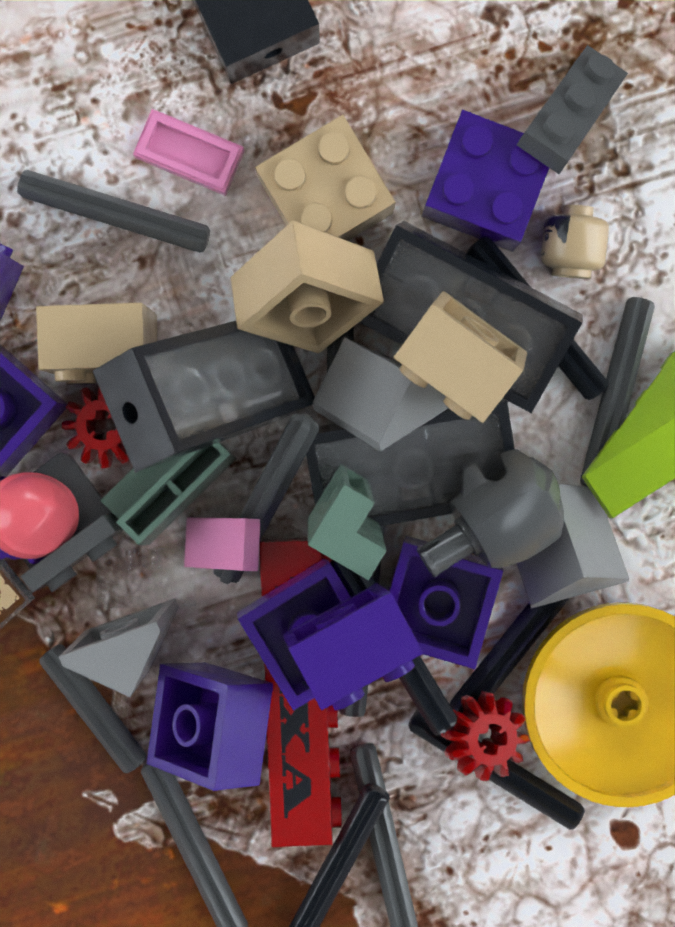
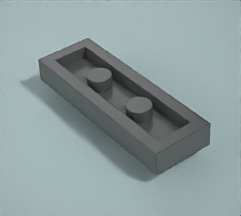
M587 45L524 132L517 146L560 174L628 73L614 64L610 58Z

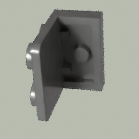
M68 453L57 454L34 471V473L45 474L59 480L71 490L78 504L79 522L73 537L39 563L31 564L28 559H23L29 570L20 577L32 593L48 587L51 592L62 587L77 575L72 567L87 556L92 562L104 556L118 545L113 537L123 530L116 523L119 519L100 501L103 497L74 458Z

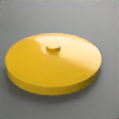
M614 602L592 606L579 611L557 625L546 636L533 655L526 672L522 691V712L526 719L524 722L526 733L529 736L534 751L546 769L558 782L578 796L607 806L639 807L658 803L675 795V616L655 607L632 602Z

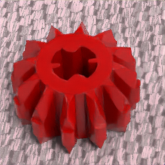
M85 387L81 389L80 393L85 406L83 407L72 401L68 402L66 408L78 416L76 421L66 420L62 422L63 430H76L78 434L68 440L66 443L68 449L74 450L85 445L81 453V462L89 464L98 454V462L101 468L111 467L113 453L122 464L130 462L117 428L107 431L105 440L102 439L104 432L96 431V421H103L105 412H109L100 388L98 389V398L90 388ZM111 414L108 415L107 419L113 420Z
M487 691L481 692L478 701L469 695L463 696L461 704L464 712L461 713L453 709L457 716V724L454 728L441 734L443 738L453 741L445 749V756L450 760H458L457 770L467 776L474 771L476 778L481 781H489L492 771L501 777L509 776L507 760L510 759L516 763L523 762V756L515 750L517 744H525L530 741L527 734L517 731L526 721L524 715L512 712L513 702L510 699L501 697L495 700L494 694ZM488 729H491L490 738H484L479 743V734H485L488 732Z

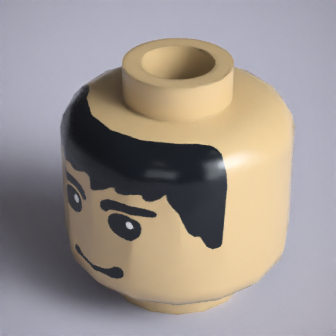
M564 205L563 214L552 215L545 220L541 261L545 266L552 268V276L591 279L592 271H598L604 267L609 225L604 219L593 217L594 207Z

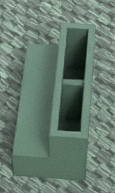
M219 442L136 473L132 469L100 501L119 519L116 523L138 545H150L237 458Z
M340 464L308 517V545L367 580L370 579L387 551L379 523L367 516L375 503L368 479Z

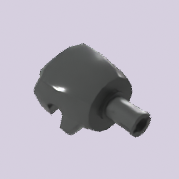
M518 449L501 453L507 473L504 478L496 482L486 478L477 460L464 465L461 476V493L448 502L455 518V526L416 549L434 578L437 577L440 573L450 568V566L472 553L475 556H479L488 568L510 566L533 557L559 539L563 529L564 510L560 496V487L553 471Z

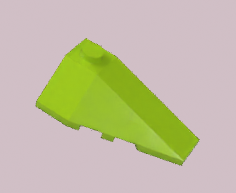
M675 351L669 354L660 367L661 371L648 389L644 390L634 403L635 407L623 424L613 432L582 475V479L609 519L616 517L675 479Z

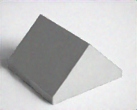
M344 338L313 400V407L316 412L380 452L444 412L448 407L443 402L446 396L433 386L428 384L426 388H422L406 378L399 370L402 365L401 363L348 338Z
M559 484L564 510L561 537L533 557L517 563L531 608L629 582V576L607 514L586 486Z
M174 598L85 630L59 656L62 666L131 697L152 668L179 608L176 599Z

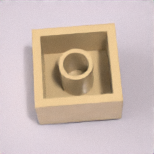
M343 114L255 167L259 182L286 226L293 220L349 241L394 213L395 200Z
M293 220L230 277L237 329L315 353L322 352L384 303L373 250Z
M442 291L393 358L402 364L399 370L410 381L422 388H426L430 384L444 394L446 397L443 402L455 414L466 420H470L474 416L484 423L524 371L527 351L448 293Z
M142 302L36 306L38 370L54 374L55 382H66V385L96 384L93 370L130 348L158 341L157 314Z

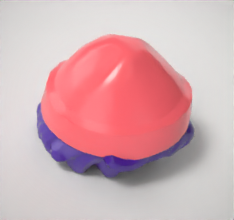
M22 472L8 477L2 476L0 477V560L6 557L13 560L28 559L31 564H37L73 537L79 522V508L76 498L66 485L45 474Z

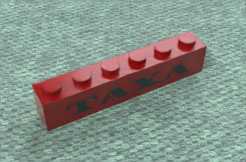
M308 538L262 539L259 542L261 595L264 596L325 558L329 562L332 559L308 545ZM264 663L265 681L273 683L267 727L271 846L333 845V828H342L341 797H331V778H340L339 747H329V728H338V710H334L331 705L321 711L317 701L313 698L293 711Z

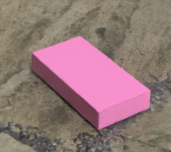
M151 109L133 156L138 160L226 196L245 150L243 146Z
M187 517L184 567L258 571L260 519Z

